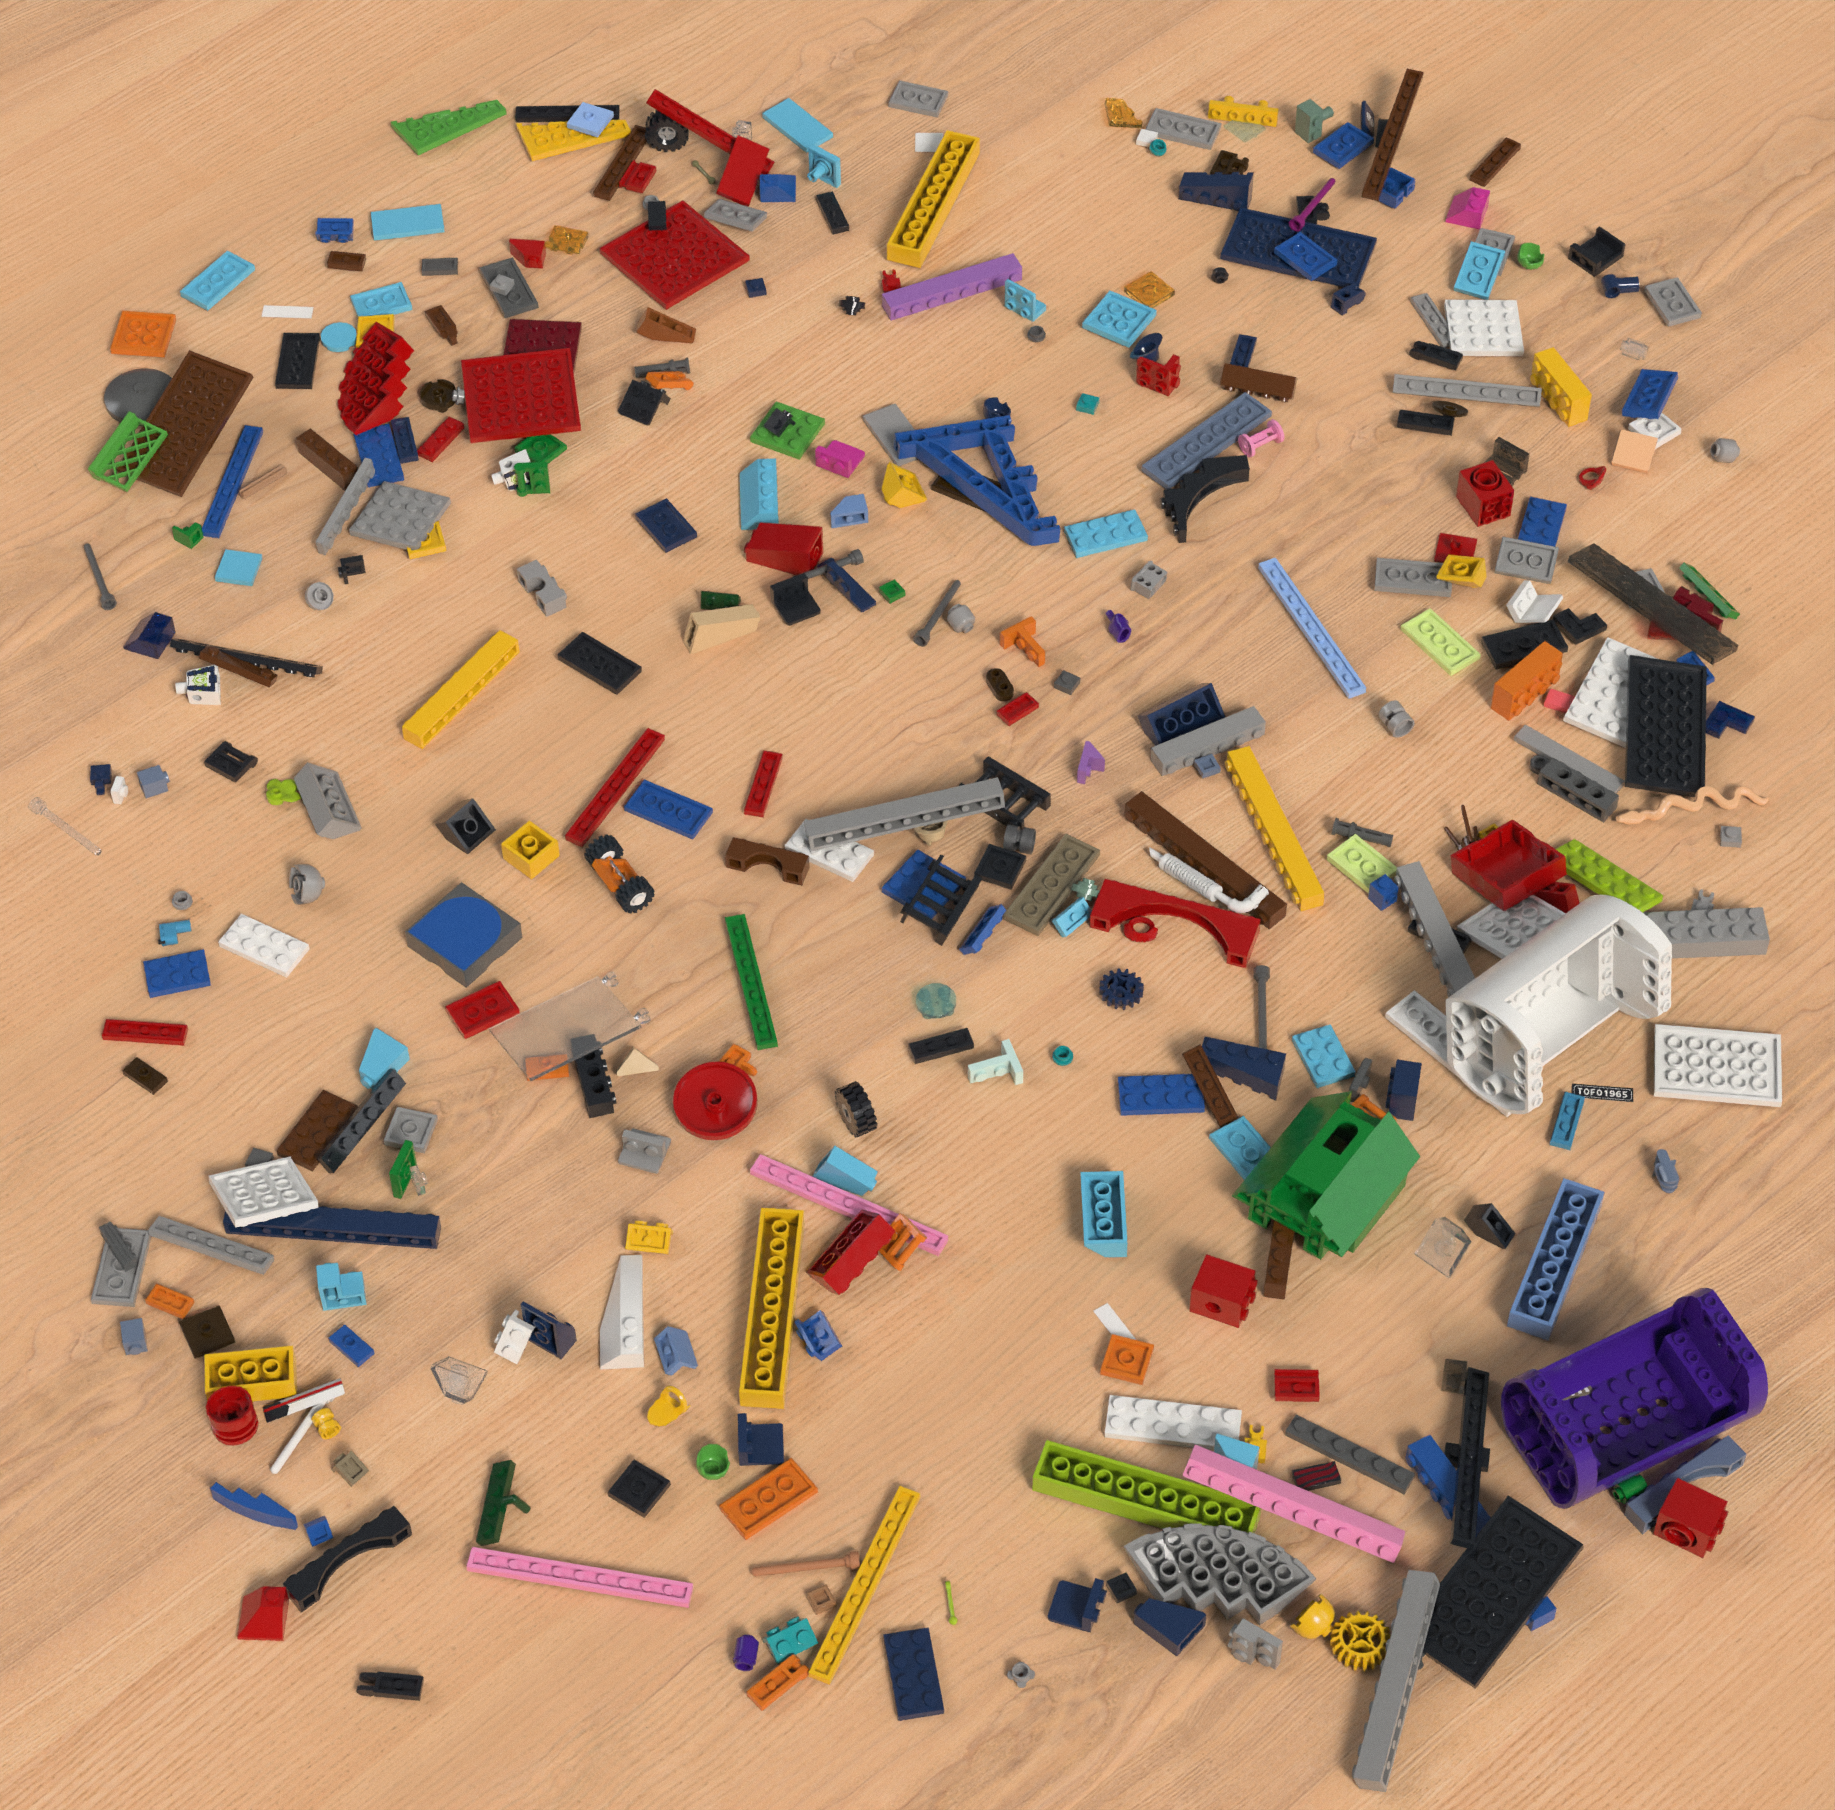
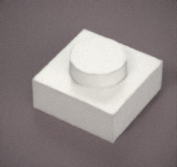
M116 776L111 788L114 804L121 805L124 797L128 795V786L125 783L124 777Z

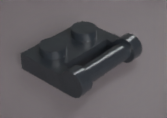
M224 741L204 761L205 767L236 783L250 768L256 766L258 758L253 755L249 756L232 747L231 743ZM229 753L244 762L242 763L227 754Z

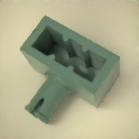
M1311 99L1297 105L1295 133L1307 143L1318 139L1322 135L1323 121L1334 116L1333 109L1330 106L1322 109Z

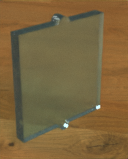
M1235 120L1224 125L1226 130L1244 143L1254 137L1256 138L1258 134L1266 130L1261 124Z

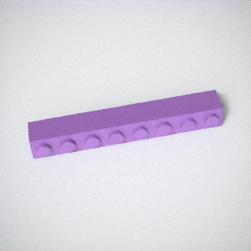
M1014 253L883 293L882 307L892 321L1004 286L1007 279L1013 282L1022 280V266Z

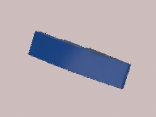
M217 1482L210 1488L213 1500L231 1511L271 1526L292 1530L298 1528L296 1516L263 1493L255 1499L241 1488L231 1493Z

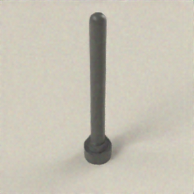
M86 543L84 550L102 595L100 598L101 606L104 610H111L117 605L114 595L108 592L92 547Z
M856 549L851 551L848 557L834 562L839 567H843L848 564H862L864 559L861 551ZM827 564L805 572L808 579L827 573Z
M959 580L953 582L925 627L918 630L914 635L913 641L918 646L925 647L928 644L931 630L961 585Z
M1259 965L1253 970L1254 979L1258 983L1259 1048L1267 1049L1266 982L1270 978V968Z

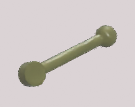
M694 160L692 165L704 174L709 184H715V178L710 177L699 165V162Z

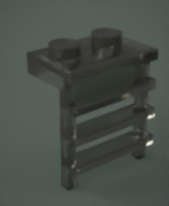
M1498 437L1494 442L1493 454L1485 462L1493 460L1498 468L1505 472L1503 475L1513 486L1514 482L1519 480L1523 473L1527 472L1530 454L1509 441Z

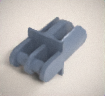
M1659 1149L1655 1158L1653 1177H1657L1664 1192L1672 1193L1677 1189L1679 1183V1175L1675 1168L1676 1160L1670 1161L1667 1151Z

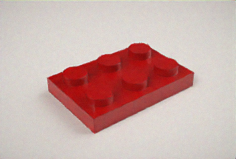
M501 981L445 1006L447 1014L464 1039L470 1038L520 1014L518 1006Z

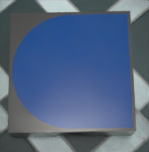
M462 882L405 931L407 946L427 961L438 965L447 975L466 988L483 974L493 961L503 956L522 939L520 922Z

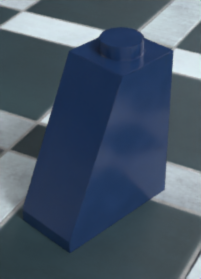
M1149 1598L1144 1604L1140 1603L1134 1610V1625L1177 1657L1205 1627L1206 1614L1194 1609Z

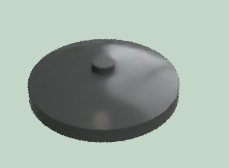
M148 368L135 369L119 375L108 385L104 394L107 412L120 423L129 411L146 421L172 378L162 371Z

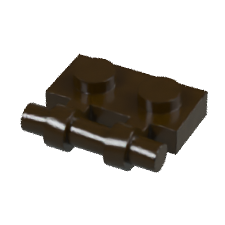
M1221 150L1210 171V175L1215 174V172H1222L1223 175H1232V172H1239L1240 175H1243L1248 169L1249 159L1244 157L1240 160L1238 159V154Z

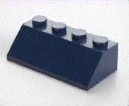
M1201 683L1137 715L1144 733L1155 746L1226 717L1212 683Z

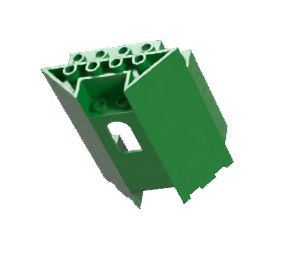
M1352 1091L1312 1097L1232 1195V1197L1250 1206L1248 1220L1267 1229L1272 1218L1304 1236L1303 1250L1320 1260L1328 1251L1343 1257L1347 1250L1353 1253L1403 1190L1406 1185L1408 1172L1420 1158V1155L1389 1111L1380 1120L1365 1113L1362 1109L1352 1106L1350 1104ZM1331 1134L1349 1142V1145L1341 1155L1323 1146Z

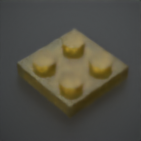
M1152 271L1124 287V292L1134 301L1151 308L1158 306L1175 295V290Z

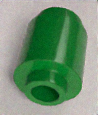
M1637 1474L1614 1485L1612 1493L1618 1502L1626 1504L1633 1496L1638 1497L1644 1493L1647 1483L1640 1474Z

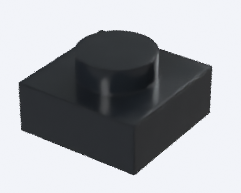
M1127 1572L1106 1581V1586L1116 1603L1137 1595V1589Z

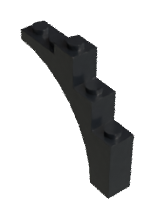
M1247 455L1202 459V467H1199V473L1183 474V482L1179 484L1180 488L1163 491V498H1160L1161 509H1164L1165 516H1170L1171 522L1175 523L1173 525L1174 536L1178 537L1179 543H1186L1187 521L1193 509L1200 501L1220 488L1249 481L1250 468Z

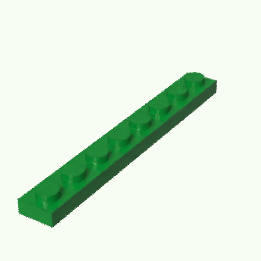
M745 914L725 917L757 1050L778 1047Z

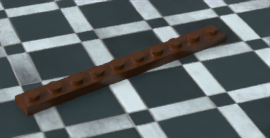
M1406 69L1361 198L1375 201L1380 199L1423 79L1424 72Z

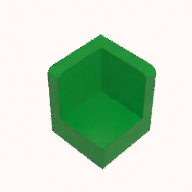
M196 522L190 527H184L183 529L175 525L172 527L174 540L190 549L204 538L202 527Z

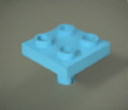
M812 144L808 147V179L812 182L820 179L838 188L841 185L840 158Z

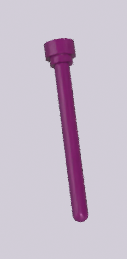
M1330 178L1300 215L1294 216L1289 221V226L1292 230L1300 231L1304 227L1307 216L1335 184L1334 178Z

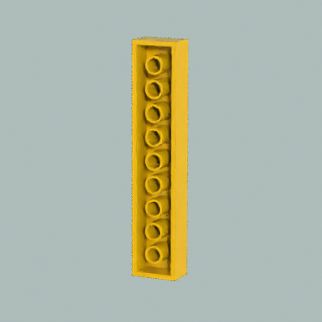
M949 130L946 131L887 243V260L921 268L980 154V138Z
M761 1208L739 1388L740 1406L784 1409L805 1225L804 1210Z

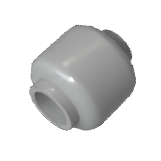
M1719 438L1711 445L1710 453L1717 462L1732 463L1739 456L1740 448L1733 439Z
M957 604L948 611L947 621L955 632L968 633L974 627L975 616L968 606Z

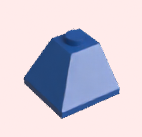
M760 175L761 202H796V175Z

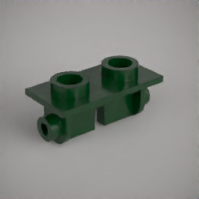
M701 591V609L715 610L736 607L741 602V596L737 594Z

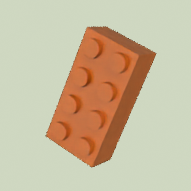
M1546 641L1540 644L1495 682L1491 709L1508 721L1514 716H1518L1527 705L1530 706L1534 702L1535 698L1543 695L1549 686L1558 682L1563 653Z

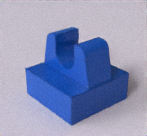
M325 1515L303 1524L312 1547L333 1538Z

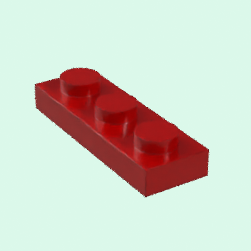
M449 416L417 450L418 456L433 463L465 428L464 423Z

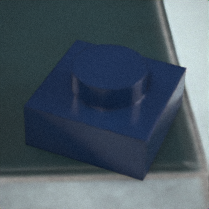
M763 278L745 281L749 298L767 295Z

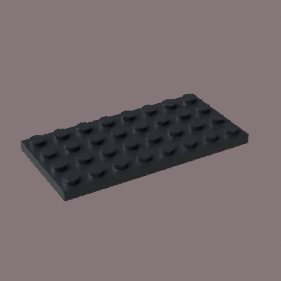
M1634 655L1629 656L1625 787L1695 797L1697 790L1705 786L1707 666Z
M1508 1495L1475 1537L1473 1549H1466L1440 1582L1423 1653L1476 1689L1583 1550V1544Z

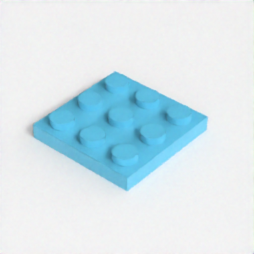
M1109 291L1083 321L1082 328L1130 348L1155 318L1157 310Z

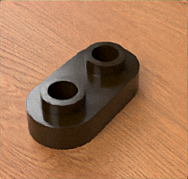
M998 668L989 670L986 674V683L995 698L999 701L1011 700L1014 695V688L1005 672Z

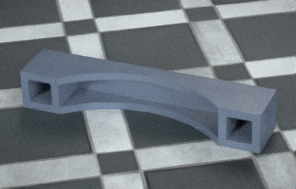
M1729 1435L1722 1440L1720 1438L1715 1440L1709 1449L1699 1451L1694 1456V1459L1689 1462H1683L1672 1474H1665L1659 1483L1649 1485L1640 1496L1630 1498L1626 1503L1625 1517L1641 1534H1644L1656 1525L1659 1511L1677 1478L1689 1483L1705 1477H1727L1743 1466L1746 1453Z

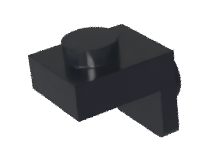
M776 408L764 424V427L780 437L789 424L794 426L796 422L791 419L793 415L785 409L781 412Z
M363 555L340 559L341 567H338L339 577L344 578L345 584H349L347 576L366 573Z

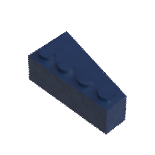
M1204 1037L1202 1048L1216 1075L1222 1078L1226 1076L1234 1080V1083L1238 1085L1244 1084L1253 1088L1252 1091L1259 1094L1261 1092L1270 1096V1099L1277 1100L1285 1069L1286 1053Z

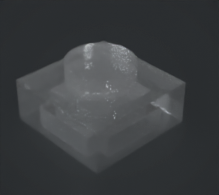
M418 1165L409 1167L411 1180L417 1195L425 1194V1185L428 1184L425 1173H420Z

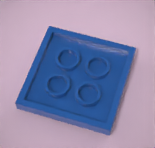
M917 850L882 887V893L902 905H905L906 902L910 904L930 872L927 869L934 858ZM942 863L940 864V866L966 880L965 876ZM936 872L931 879L955 894L961 888V886ZM926 887L922 893L942 906H945L949 901L948 898L929 887ZM917 901L913 908L930 919L938 913Z

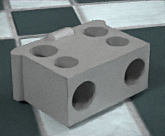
M1148 561L1133 577L1130 590L1136 591L1150 599L1166 582L1168 572L1153 564V561Z

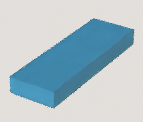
M1564 1092L1550 1141L1551 1146L1571 1150L1585 1101L1584 1096Z

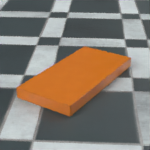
M791 1457L721 1503L719 1509L741 1536L747 1540L818 1493V1488Z

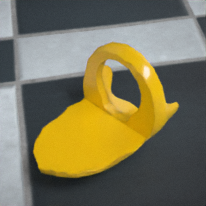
M670 1385L666 1386L662 1390L660 1398L649 1408L647 1420L650 1425L666 1426L676 1420L679 1415L685 1413L691 1405L687 1406L686 1399L679 1389ZM669 1392H673L679 1398L680 1403L675 1398L670 1397Z

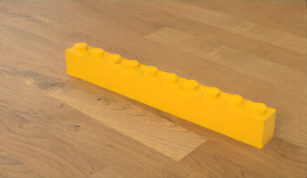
M1250 746L1227 752L1226 770L1231 772L1233 784L1238 786L1240 798L1246 802L1248 814L1253 816L1254 825L1257 830H1260L1264 845L1268 846L1269 855L1272 860H1275L1277 871L1280 875L1282 874L1286 889H1290L1293 903L1298 905L1300 911L1322 906L1324 891Z

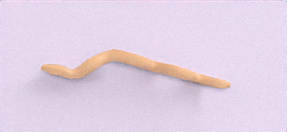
M1704 786L1697 790L1694 802L1681 796L1670 794L1662 798L1656 810L1645 809L1640 812L1632 810L1618 815L1616 821L1630 825L1639 824L1644 820H1660L1672 805L1689 812H1697L1702 808L1705 797L1711 798L1718 806L1726 810L1735 809L1739 805L1741 795L1746 796L1758 805H1765L1769 798H1761L1751 789L1745 786H1737L1733 789L1730 800H1726L1714 788Z

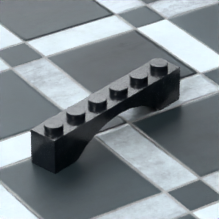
M395 1506L382 1511L377 1518L362 1525L360 1530L354 1534L346 1536L340 1544L326 1550L321 1557L309 1562L297 1574L290 1575L283 1583V1587L287 1589L289 1599L302 1613L320 1600L329 1578L340 1566L351 1558L369 1550L396 1547L412 1535L410 1523Z

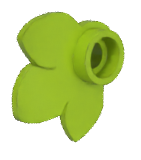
M272 779L267 784L266 798L272 805H281L284 801L296 802L302 798L296 792L297 785L292 779L282 782L278 779Z

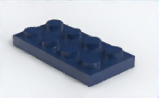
M929 1627L883 1634L898 1721L944 1714V1705Z

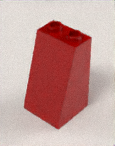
M760 522L757 529L753 530L751 540L745 544L744 553H746V561L796 576L813 570L824 553L823 527Z

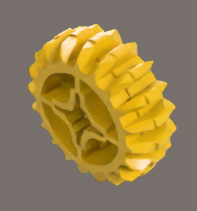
M1359 1610L1355 1616L1350 1612L1346 1618L1341 1616L1339 1622H1335L1334 1630L1330 1634V1646L1333 1647V1655H1338V1662L1345 1660V1667L1351 1664L1354 1671L1358 1667H1362L1364 1672L1367 1666L1374 1670L1376 1664L1381 1665L1387 1653L1386 1642L1391 1638L1389 1627H1384V1619L1377 1621V1614L1370 1617L1368 1611L1365 1612V1615H1361ZM1345 1634L1349 1636L1350 1643L1348 1645L1343 1640ZM1375 1636L1379 1641V1646L1377 1648H1375L1373 1645V1637Z

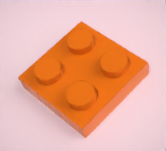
M1112 1334L1100 1375L1143 1385L1154 1351V1344Z

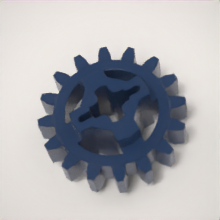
M1118 968L1117 973L1111 970L1109 971V976L1104 974L1103 980H1100L1099 995H1102V1001H1107V1006L1114 1004L1115 1009L1122 1006V1009L1125 1010L1127 1005L1133 1008L1134 1002L1139 1004L1140 998H1143L1144 983H1141V977L1136 978V972L1129 974L1128 969L1121 972L1120 968Z

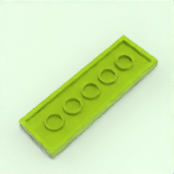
M1576 839L1556 849L1566 858L1567 875L1598 895H1608L1621 899L1642 913L1663 900L1661 893Z

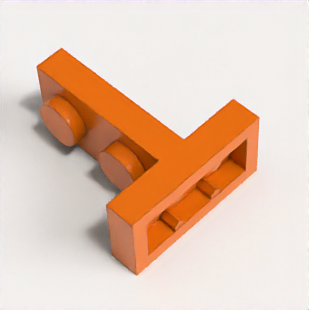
M1032 616L1000 632V646L1003 649L1017 644L1018 648L1023 650L1029 660L1038 667L1045 664V650L1032 637V635L1036 634V620Z

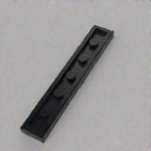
M580 105L516 106L515 119L516 122L569 121ZM594 105L613 111L614 117L611 120H619L620 105Z

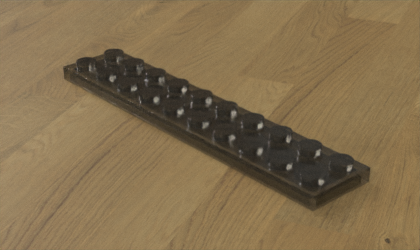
M1595 543L1569 556L1568 563L1713 665L1737 651L1738 644Z

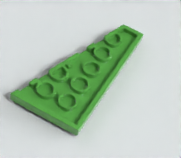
M498 100L478 103L476 107L466 109V106L459 107L458 111L451 112L450 110L426 114L422 118L415 120L411 117L406 118L405 122L397 123V121H392L391 127L417 155H421L506 115L507 112L506 108Z

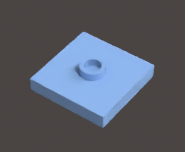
M582 102L567 122V128L599 137L614 117V112Z

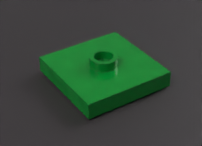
M549 434L527 437L515 446L514 450L518 453L526 449L531 462H548L549 464L567 450V445Z
M405 1140L389 1172L393 1196L398 1199L403 1197L417 1168L413 1142Z

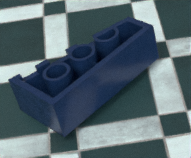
M1184 172L1179 186V199L1239 211L1240 207L1248 209L1252 200L1254 172H1248L1247 175H1240L1239 172H1232V175H1223L1222 172H1215L1213 175H1208L1206 172Z

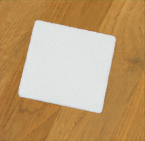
M916 133L915 152H936L943 138V133Z

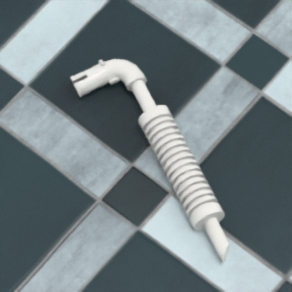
M1149 847L1150 856L1159 862L1161 870L1189 888H1192L1211 902L1216 900L1223 902L1231 911L1236 913H1246L1256 909L1258 904L1269 894L1264 886L1259 885L1243 901H1238L1235 898L1231 899L1222 893V886L1186 863H1183L1170 853L1163 856Z

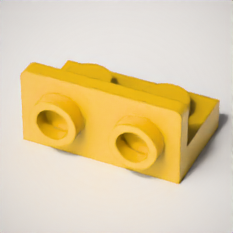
M635 1221L634 1224H628L625 1249L669 1255L673 1230L668 1228V1224L656 1223V1226H647V1222Z

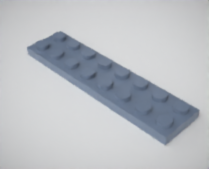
M1245 392L1143 464L1141 471L1165 489H1171L1183 480V474H1192L1202 466V459L1217 456L1238 441L1239 435L1249 433L1270 418L1272 411Z

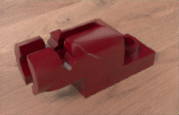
M1681 586L1676 591L1672 604L1685 611V622L1717 638L1721 633L1724 620L1712 615L1714 604L1698 596L1695 592L1689 594L1690 590Z

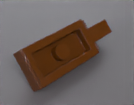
M440 305L426 310L425 316L442 339L447 338L451 346L458 344L456 325L443 306Z

